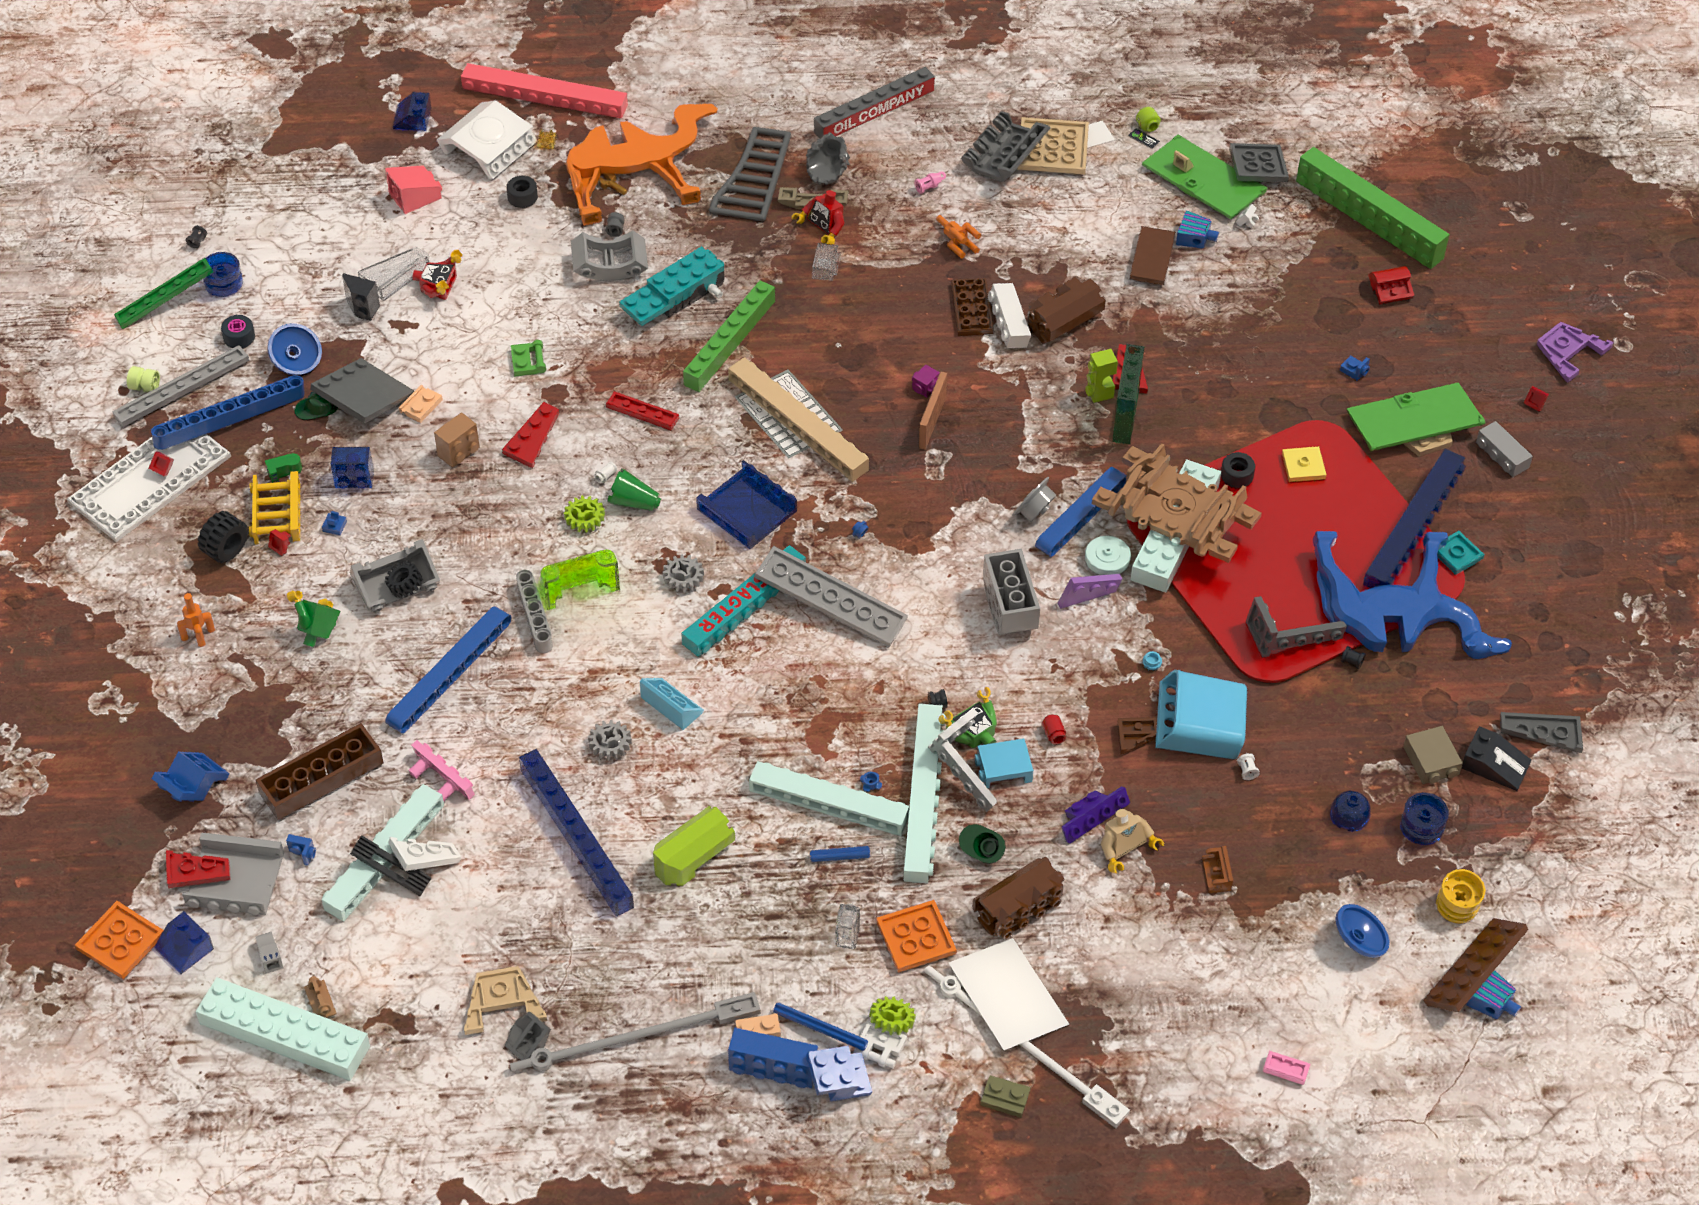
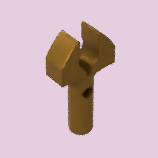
M604 173L606 180L599 177L602 189L605 190L611 187L622 195H626L627 189L615 182L616 175Z

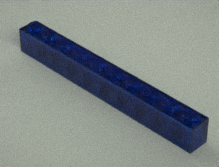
M1444 449L1365 573L1364 586L1374 588L1394 584L1395 575L1399 576L1403 569L1402 564L1408 562L1411 550L1417 548L1419 537L1423 538L1427 530L1426 526L1432 524L1435 517L1434 513L1440 511L1443 499L1447 500L1451 491L1450 488H1454L1457 484L1458 475L1462 476L1466 468L1464 456Z
M537 748L520 756L521 772L614 915L617 917L633 909V894Z

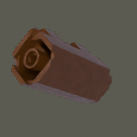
M1074 276L1071 280L1057 287L1056 295L1046 292L1043 296L1030 302L1027 318L1029 324L1027 325L1030 333L1034 334L1042 344L1053 341L1105 310V297L1100 296V286L1091 278L1085 280Z
M1047 857L1037 858L975 897L972 909L974 913L979 912L980 916L977 919L989 935L995 934V936L1006 940L1018 929H1024L1029 924L1028 918L1030 916L1039 919L1046 911L1051 908L1054 909L1061 904L1062 900L1060 898L1063 895L1064 886L1062 882L1064 877L1060 871H1056L1052 867Z

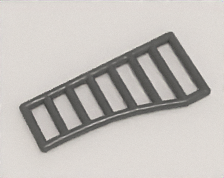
M753 127L738 165L723 186L713 196L709 213L765 221L791 139V132ZM757 134L783 137V142L756 139ZM755 145L780 149L779 154L753 151L752 148ZM749 157L774 160L776 164L771 166L747 162ZM744 168L771 172L773 174L771 178L741 174V171ZM735 180L768 184L769 187L768 190L732 184ZM726 191L765 196V200L761 202L723 195ZM718 202L761 208L762 210L760 214L717 208Z

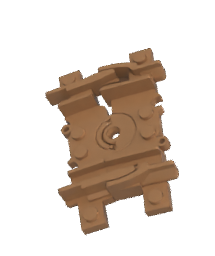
M1161 444L1153 454H1147L1132 446L1122 458V462L1130 466L1127 471L1124 487L1120 489L1118 494L1100 487L1092 498L1093 505L1107 510L1111 516H1114L1120 505H1123L1125 519L1138 522L1139 529H1146L1148 525L1151 530L1169 537L1170 541L1174 537H1179L1180 545L1186 544L1193 547L1194 553L1199 556H1204L1209 551V555L1228 563L1235 554L1238 545L1222 539L1223 535L1234 521L1252 529L1261 518V512L1244 504L1247 499L1245 486H1242L1236 495L1232 496L1233 493L1227 490V485H1224L1217 492L1215 484H1210L1207 488L1205 483L1188 475L1187 471L1183 474H1178V466L1172 467L1169 465L1170 455L1166 456L1164 444Z

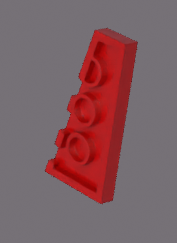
M543 402L503 447L502 454L533 469L535 460L539 457L541 448L547 440V435L556 422L559 409Z

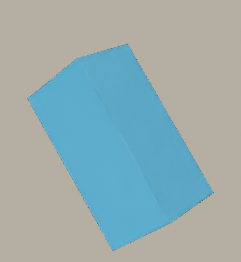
M641 678V698L682 730L704 712V709L663 678Z

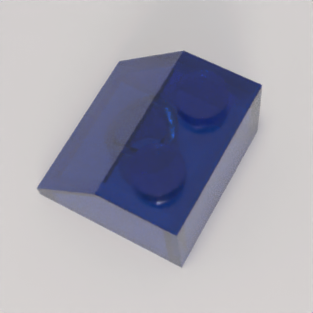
M412 92L400 101L397 106L393 129L427 131L432 108L430 93Z
M185 911L166 925L154 947L180 974H183L214 949L210 936Z

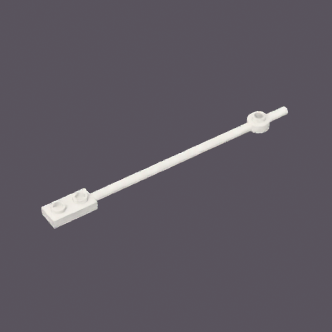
M930 965L925 968L924 972L940 984V991L943 996L947 998L958 997L980 1014L970 996L961 990V982L957 977H944ZM1029 1041L1019 1044L1083 1093L1085 1097L1082 1103L1113 1127L1117 1128L1129 1115L1130 1109L1097 1084L1090 1089Z

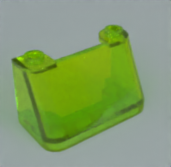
M601 550L543 567L538 579V586L546 609L556 608V600L563 598L561 590L597 581L599 588L605 585L610 588L611 592L620 590L618 561L611 550Z

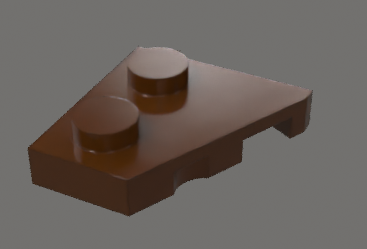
M1157 717L1118 718L1117 725L1121 754L1156 739Z

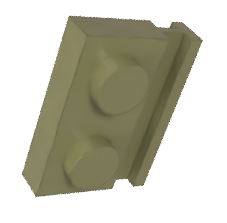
M990 1075L980 1105L1022 1118L1031 1087Z

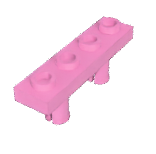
M416 740L411 745L415 754L420 758L408 770L412 777L417 779L428 768L435 770L447 781L437 791L442 794L443 801L455 791H459L469 800L475 795L471 781L466 777L461 778L457 769L453 766L448 767L443 757L439 754L437 756L432 753L433 750L426 743L421 744Z

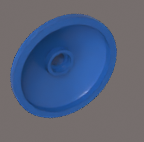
M289 323L278 327L271 334L267 345L271 362L280 371L289 375L300 376L311 372L318 365L322 356V347L318 337L312 330L301 324ZM289 352H293L295 356H291Z
M1346 904L1337 911V930L1343 941L1352 950L1370 958L1381 957L1388 951L1390 945L1388 933L1373 913L1355 904Z

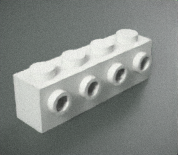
M1013 283L993 284L991 291L988 293V300L992 304L993 314L996 315L1002 341L1005 342L1006 348H1027L1031 333Z

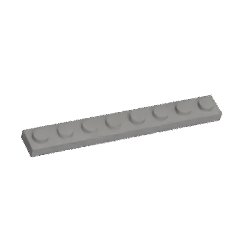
M238 345L112 411L113 416L124 427L248 362L249 356Z

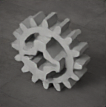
M682 554L679 559L674 556V561L667 560V565L663 566V578L665 584H669L670 589L676 587V592L680 589L686 592V589L689 588L693 591V586L699 587V582H703L704 568H702V563H698L697 558L692 560L691 555L684 558Z
M610 720L608 724L602 721V725L596 724L595 730L591 729V735L588 736L590 750H593L594 755L599 753L600 759L604 756H607V760H610L611 756L618 759V754L624 756L625 750L629 751L630 744H632L630 730H627L626 725L621 726L620 721L616 724H613V720Z

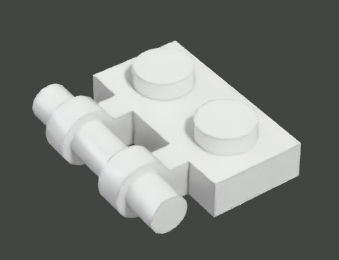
M868 1021L860 1036L868 1040L867 1048L864 1051L855 1048L854 1053L862 1052L864 1060L867 1061L869 1059L877 1062L881 1067L885 1068L887 1066L893 1069L896 1061L889 1057L891 1054L897 1057L900 1056L907 1041V1036L904 1034L898 1035L896 1032L890 1035L889 1031L882 1033V1028L876 1029L874 1028L875 1023ZM873 1047L882 1050V1055L872 1052Z

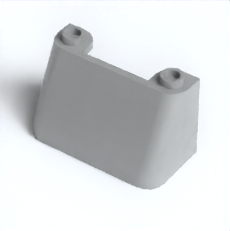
M423 539L415 541L414 546L405 547L400 552L370 563L369 561L365 562L364 566L360 562L351 565L350 575L368 610L377 612L382 610L384 605L405 598L404 596L402 598L395 597L385 584V577L388 576V571L392 572L391 568L393 566L396 568L399 563L402 565L403 562H411L422 575V585L417 586L419 590H414V594L424 590L429 592L437 588L440 578Z

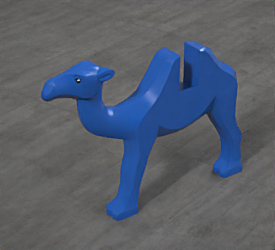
M1315 532L1312 541L1318 565L1317 582L1321 593L1323 612L1330 623L1345 622L1347 626L1345 632L1356 637L1369 650L1375 652L1384 651L1387 643L1384 622H1398L1402 652H1408L1413 648L1426 627L1436 622L1450 621L1459 627L1462 647L1467 655L1473 659H1481L1509 652L1512 644L1510 639L1491 637L1482 632L1479 620L1469 606L1439 591L1436 580L1438 573L1437 553L1440 548L1445 547L1447 544V533L1427 532L1423 539V563L1418 579L1412 586L1383 585L1359 592L1352 581L1336 565L1332 557L1331 547L1336 543L1338 538L1337 532Z

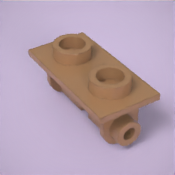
M316 976L310 977L308 985L304 986L313 1013L325 1018L336 1015L337 1013L324 979L320 981Z

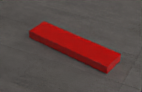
M615 391L606 403V408L670 431H672L679 420V414Z

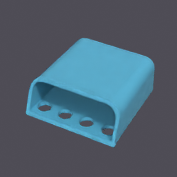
M1173 670L1159 684L1155 748L1237 759L1245 742L1246 685ZM1173 688L1176 690V695H1169L1166 689ZM1165 705H1174L1175 711H1168ZM1171 720L1174 722V726L1167 727L1164 721Z

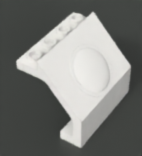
M495 100L481 102L440 136L437 142L445 154H449L458 147L476 159L490 180L494 179L534 145L537 139L530 129L533 127L531 124Z

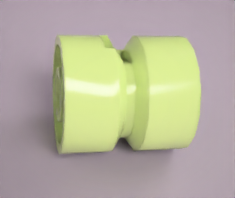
M132 366L127 374L128 389L137 391L143 389V392H150L159 387L160 373L158 370H145L137 366Z

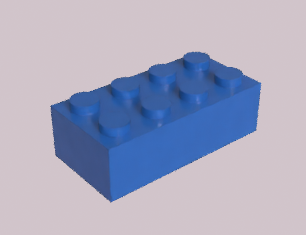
M734 1028L728 1048L729 1071L739 1075H752L758 1079H771L780 1084L789 1083L799 1088H812L813 1079L806 1054L810 1051L818 1050V1045Z

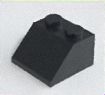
M343 273L342 279L346 300L354 316L372 321L380 307L376 282Z

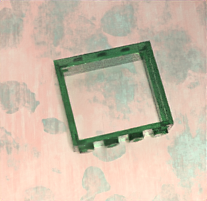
M1126 344L1112 442L1131 444L1145 346Z

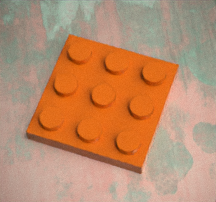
M935 900L876 918V923L898 973L957 954V949Z
M116 901L75 944V948L121 979H124L164 937L165 932L130 908Z

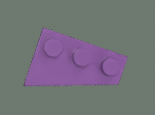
M1120 574L1070 578L1057 604L1062 609L1117 591L1122 577Z

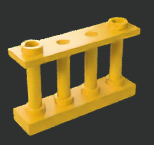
M298 471L290 472V480H287V482L259 484L257 475H253V482L249 484L250 493L253 494L252 526H249V535L253 537L255 545L259 544V535L270 534V531L274 529L281 533L283 531L290 533L293 542L301 541L300 479ZM282 489L290 491V494H287V496L259 498V491ZM287 503L290 505V508H287L286 511L259 513V506ZM288 518L290 520V523H287V525L259 527V520Z

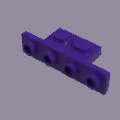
M1120 787L1108 796L1095 790L1066 809L1067 818L1072 819L1061 827L1066 842L1072 843L1114 815L1116 811L1129 805L1130 801L1126 789Z

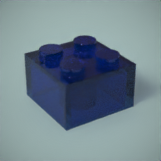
M332 447L330 465L335 488H372L374 466L370 447Z

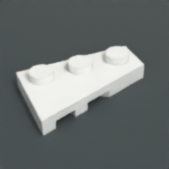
M390 837L388 841L389 846L405 871L459 863L461 859L453 843L428 841L425 844L416 843L415 839H408L407 842L398 841L395 837Z

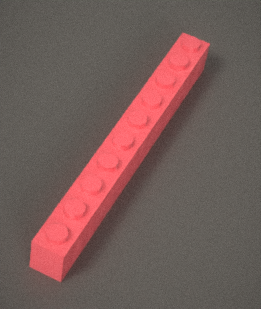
M467 63L461 75L462 89L622 119L628 106L626 92Z

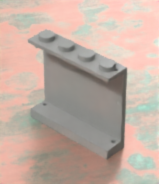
M201 832L199 840L202 850L199 857L207 855L229 858L231 880L191 885L189 892H183L182 894L185 905L191 908L202 907L215 911L228 910L233 913L245 912L252 915H266L284 855L282 843L279 841Z

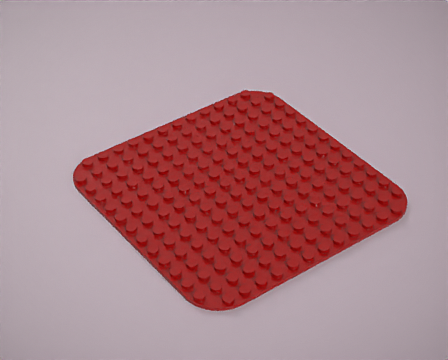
M1322 420L1299 423L1235 451L1249 455L1255 462L1254 478L1246 486L1247 499L1244 504L1261 512V518L1252 529L1234 521L1223 535L1222 539L1238 545L1229 563L1209 555V551L1204 556H1199L1194 553V548L1189 546L1171 582L1236 668L1245 676L1260 682L1278 683L1288 680L1342 655L1347 646L1355 649L1363 645L1356 637L1344 632L1342 639L1336 641L1330 640L1318 644L1312 643L1271 650L1270 656L1262 657L1245 622L1254 597L1261 596L1264 603L1268 606L1271 618L1275 620L1278 631L1330 623L1323 612L1321 593L1317 582L1318 565L1312 541L1315 532H1337L1338 538L1335 545L1331 547L1332 557L1336 565L1352 581L1359 592L1383 585L1412 586L1418 579L1423 563L1424 536L1427 532H1432L1351 435L1340 426ZM1319 447L1326 479L1289 482L1282 450ZM1226 456L1204 466L1221 471L1222 462ZM1221 477L1217 492H1219L1224 485H1227L1224 483ZM1227 485V490L1233 493L1232 496H1235L1241 489ZM1126 519L1130 531L1143 546L1151 530L1150 527L1147 525V528L1142 530L1138 528V522ZM1438 559L1436 580L1439 591L1456 600L1461 595L1465 585L1464 571L1455 575ZM1384 622L1386 634L1399 628L1398 622Z

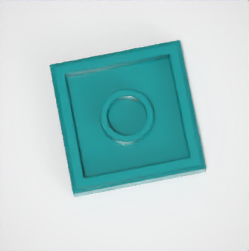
M1460 531L1448 536L1447 544L1445 547L1440 548L1437 553V558L1455 575L1481 561L1485 556Z

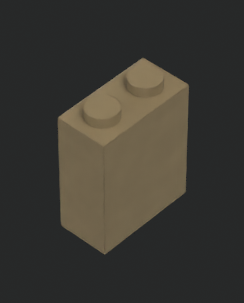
M1443 726L1406 735L1403 747L1422 784L1435 783L1441 779L1454 778L1460 774L1463 763Z

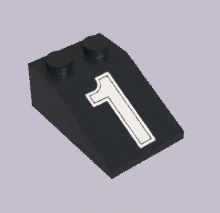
M1479 726L1465 754L1461 769L1518 792L1532 760L1498 733Z

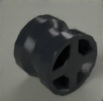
M940 689L935 693L932 691L928 692L929 705H942V708L946 709L948 703L945 690Z

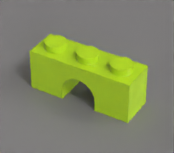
M1112 349L1091 353L1090 362H1088L1089 374H1087L1088 384L1085 390L1093 403L1114 398L1115 385L1110 375L1117 373L1118 361Z

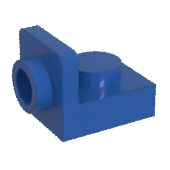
M1350 355L1341 364L1340 371L1358 381L1368 373L1370 359L1366 357L1361 362Z
M288 834L286 843L289 852L296 855L302 854L303 863L308 866L310 860L314 859L316 854V847H314L312 839Z

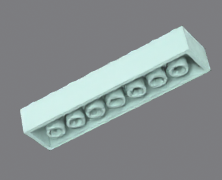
M1186 459L1179 474L1187 471L1188 475L1205 483L1207 488L1208 485L1215 484L1218 489L1221 471ZM1150 530L1132 566L1130 580L1166 593L1189 546L1186 544L1180 545L1179 537H1174L1170 541L1169 537Z
M216 977L196 1010L199 1024L349 1081L353 1078L370 1047L368 1034L218 977Z

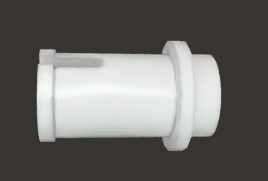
M609 462L601 470L595 471L594 479L600 484L605 483L607 478L617 471L616 465L613 462Z

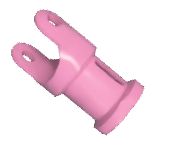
M941 171L929 173L922 179H916L914 183L917 192L922 194L929 188H936L946 178V174Z

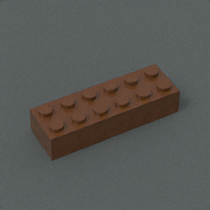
M360 723L255 779L259 794L277 820H280L384 764L380 747L363 724Z

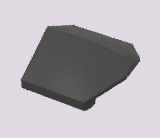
M527 1012L518 1018L511 1027L505 1047L520 1060L531 1058L533 1051L545 1047L551 1029L532 1012Z

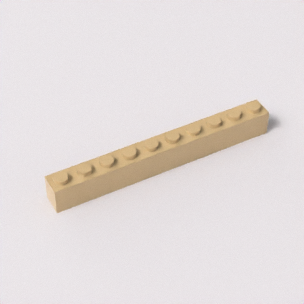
M744 357L728 368L730 382L853 482L869 471V458L865 453H861L853 443L848 442L839 432L834 431L827 422H823L816 413L807 409L802 402L796 400L790 392L785 391L778 382H774L753 362Z

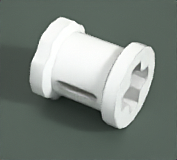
M1243 754L1237 759L1238 765L1241 766L1242 778L1244 780H1252L1260 774L1259 769L1255 766L1253 754Z

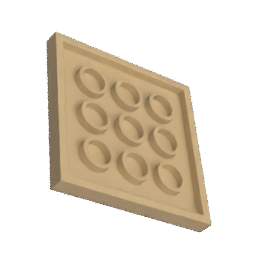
M1021 118V126L1031 129L1036 122L1049 125L1051 129L1019 165L1017 170L1085 174L1089 122Z

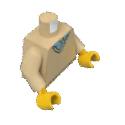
M1125 809L1116 811V817L1105 824V833L1101 840L1103 852L1106 859L1110 861L1108 870L1112 873H1117L1116 868L1119 871L1124 870L1123 863L1116 861V859L1147 842L1146 838H1149L1148 845L1154 850H1158L1155 847L1156 841L1161 846H1164L1163 840L1153 835L1154 831L1146 820L1139 815H1133Z

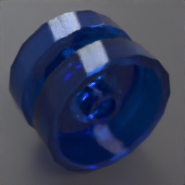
M216 252L206 257L214 271L203 279L208 293L217 297H227L241 289L243 276L240 262L235 255L228 252Z
M1417 793L1409 797L1405 803L1400 822V828L1404 836L1408 840L1421 845L1434 844L1440 840L1444 834L1449 817L1447 804L1440 797L1432 793Z

